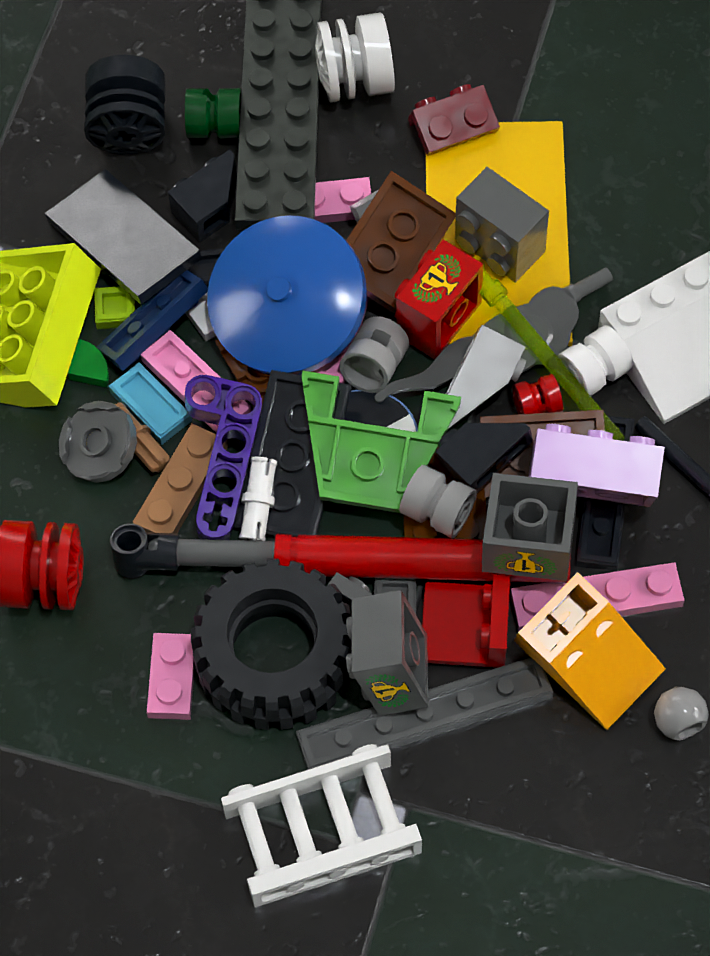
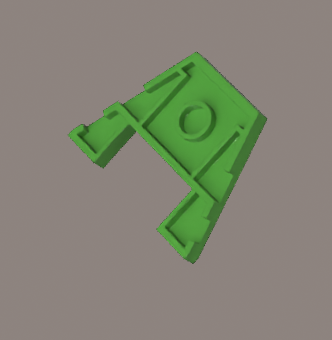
M302 371V383L320 500L400 513V503L408 483L421 465L428 466L438 448L439 441L445 435L460 408L461 397L425 391L418 431L412 432L334 419L333 414L340 381L339 376Z

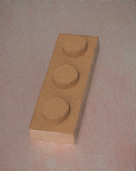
M191 423L133 520V524L142 527L146 533H178L203 491L216 438L215 433ZM228 440L223 443L225 450L228 448Z

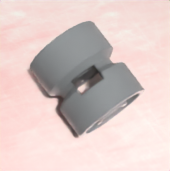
M384 317L366 319L340 361V371L345 380L353 387L364 392L377 393L384 390L409 348V339L406 332L391 319Z
M421 465L407 485L399 511L401 514L419 523H423L430 518V525L435 528V531L449 538H455L470 515L476 500L477 491L454 480L446 484L445 474L426 465Z

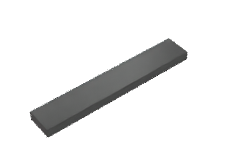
M530 657L428 689L429 707L379 716L374 707L298 730L296 731V736L307 769L309 770L352 756L356 749L366 745L374 744L380 747L388 744L389 749H393L553 698V690L545 670Z

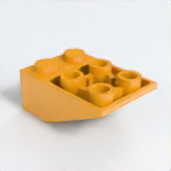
M578 572L518 632L514 639L535 662L606 730L666 669L610 602Z

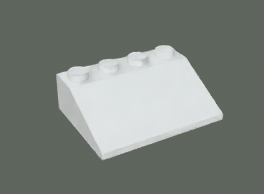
M709 251L600 311L598 329L603 325H608L624 340L630 350L633 361L632 369L626 374L663 424L710 399Z

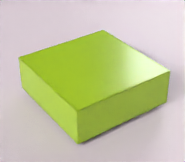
M121 286L94 289L95 323L97 329L117 328L136 310L135 299Z

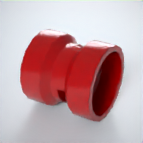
M553 374L542 376L535 383L529 384L523 381L512 385L513 399L518 414L563 412L560 388Z

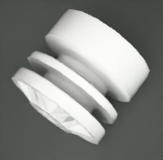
M381 12L357 16L355 34L352 35L348 34L342 18L336 19V37L333 38L328 22H317L316 63L320 82H322L330 103L340 100V83H344L347 98L354 99L356 81L359 80L363 81L369 96L394 93L395 79L392 52L386 22Z

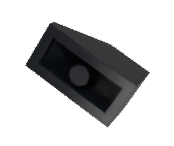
M465 423L458 431L452 429L442 437L438 443L439 448L436 450L440 465L458 482L476 489L478 493L492 480L493 473H500L533 442L531 428L525 423Z

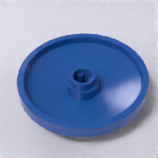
M291 215L260 221L237 235L218 258L210 277L207 293L210 322L220 343L241 363L255 371L270 375L271 370L301 375L302 371L312 372L335 359L349 345L358 331L364 316L367 300V286L363 267L348 242L335 230L320 221Z

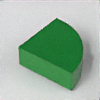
M78 340L68 371L69 380L108 388V367L103 354L98 348L87 341Z

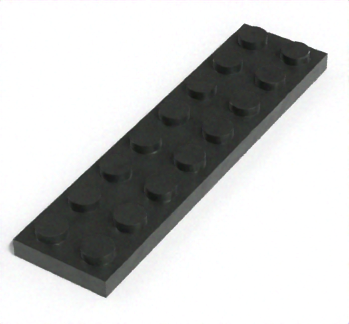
M246 0L235 209L236 230H245L260 221L278 216H302L315 220L319 72L316 63L315 44L317 22H321L322 0Z

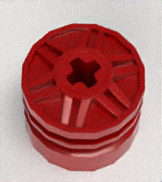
M4 520L0 527V607L30 608L35 591L39 590L43 609H53L57 597L60 610H74L78 591L82 584L84 555L78 524L64 523L61 535H59L57 523L48 522L40 541L38 540L34 522Z

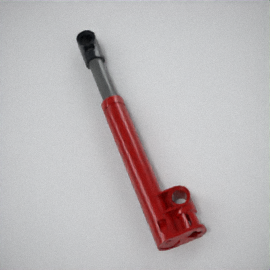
M131 523L117 527L110 536L115 569L120 575L127 578L139 577L148 570L178 571L179 566L242 567L243 564L254 561L256 567L267 565V559H279L282 566H289L290 561H296L304 564L306 573L310 574L313 569H316L326 577H333L337 572L344 577L352 576L359 578L493 581V573L482 572L483 539L298 535V537H293L292 534H276L275 541L180 539V534L146 533L142 527ZM570 563L567 581L510 575V582L567 583L570 580Z

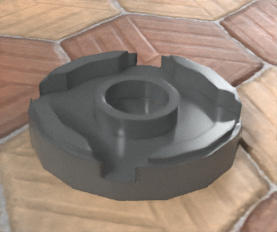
M104 401L86 403L77 409L79 412L73 418L69 417L63 424L59 437V455L63 464L67 465L70 472L76 477L85 481L99 483L111 480L125 470L134 456L137 446V433L130 415L115 404Z

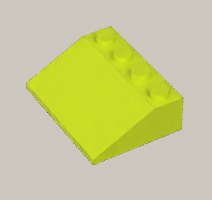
M75 243L0 251V403L21 407L57 406L101 271V268Z

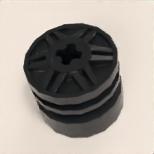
M112 55L99 59L89 66L85 74V99L87 105L84 110L86 118L84 121V132L86 139L94 147L109 153L127 155L150 151L161 144L165 137L164 103L166 81L164 71L158 64L147 58L134 55Z

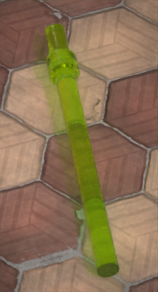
M483 268L482 289L479 294L490 307H496L582 411L602 410L506 296L508 290L498 279L493 280ZM604 412L605 431L613 433V440L623 441L625 436Z

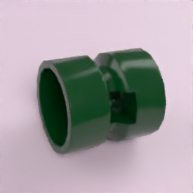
M187 88L185 94V130L187 139H208L211 133H216L220 139H239L241 88H219L216 94H211L208 88Z

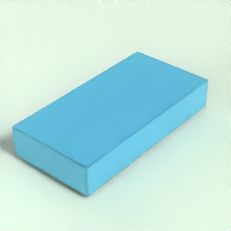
M140 362L108 386L110 393L119 402L126 405V408L141 425L149 426L151 435L161 445L192 421V417L187 413V410Z

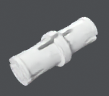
M251 457L247 492L242 493L241 502L245 506L239 540L266 541L265 534L269 508L274 507L275 498L271 496L275 468L277 466V461L274 459H269V462H267V457Z

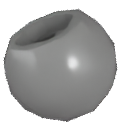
M674 687L662 693L654 710L655 721L659 730L666 737L679 741L701 731L707 724L709 716L707 704L703 697L696 690L686 687Z

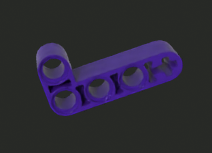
M198 375L188 381L185 387V407L187 413L199 421L218 425V430L197 511L196 532L199 539L229 540L233 533L261 415L262 398L259 391L251 385L210 375ZM207 391L214 396V400L210 404L199 405L193 401L192 397L196 392ZM247 400L252 403L254 410L248 414H239L233 410L232 405L236 401ZM230 438H237L244 443L245 448L239 453H229L223 448V443ZM228 477L235 482L236 486L232 491L222 493L214 488L213 483L217 478ZM215 505L222 507L221 525L218 526L217 531L209 530V522L213 520Z

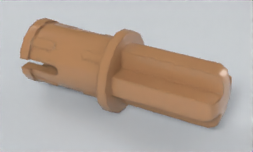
M124 403L115 404L130 415L136 427L137 446L134 452L136 456L151 472L159 473L164 470L170 457L150 435L151 429L149 426L141 425Z

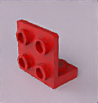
M493 573V584L484 585L427 582L425 584L422 626L427 633L428 663L497 668L505 666L510 575Z

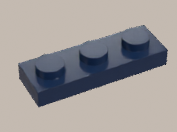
M186 270L138 307L96 348L100 350L105 359L124 371L129 365L138 361L141 354L159 337L165 335L170 327L186 311L195 307L199 299L208 292V287L202 279Z

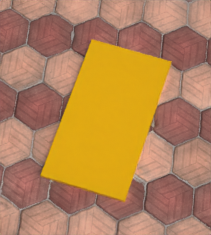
M563 121L498 122L500 128L496 132L429 156L426 155V194L455 213L456 197L486 167L492 169L549 210L546 250L516 283L505 275L500 276L496 274L485 260L475 253H467L459 246L455 239V217L440 243L444 239L483 263L482 303L449 345L460 338L473 336L481 325H484L496 315L529 303L531 298L545 288L552 286L564 288L570 285ZM572 332L568 346L573 344Z

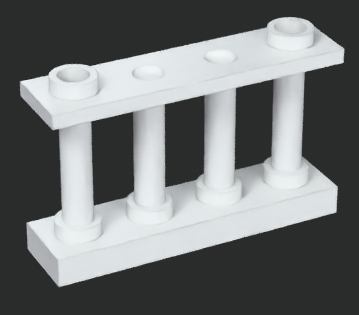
M374 744L366 745L356 749L352 756L253 787L251 784L241 785L229 791L228 796L221 798L226 819L240 815L257 867V871L254 873L255 876L247 879L254 907L422 853V839L417 825L405 827V824L399 823L381 769L391 766V752L388 744L380 747ZM362 775L365 776L383 827L380 836L365 841L362 837H358L340 786L341 782ZM322 788L341 840V844L338 846L339 849L325 854L315 849L298 798L300 795ZM282 802L300 856L296 859L297 863L282 868L277 864L274 865L257 813V809Z

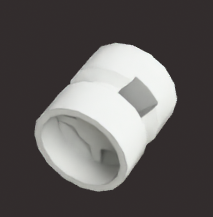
M603 325L586 336L584 345L581 343L572 345L557 356V365L564 380L572 391L582 399H587L606 385V379L615 381L633 367L632 355L626 343L608 325Z

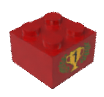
M444 239L434 251L430 249L424 254L416 274L411 280L406 278L399 285L394 297L396 299L395 318L397 319V324L406 332L409 344L434 360L449 345L482 303L483 263Z

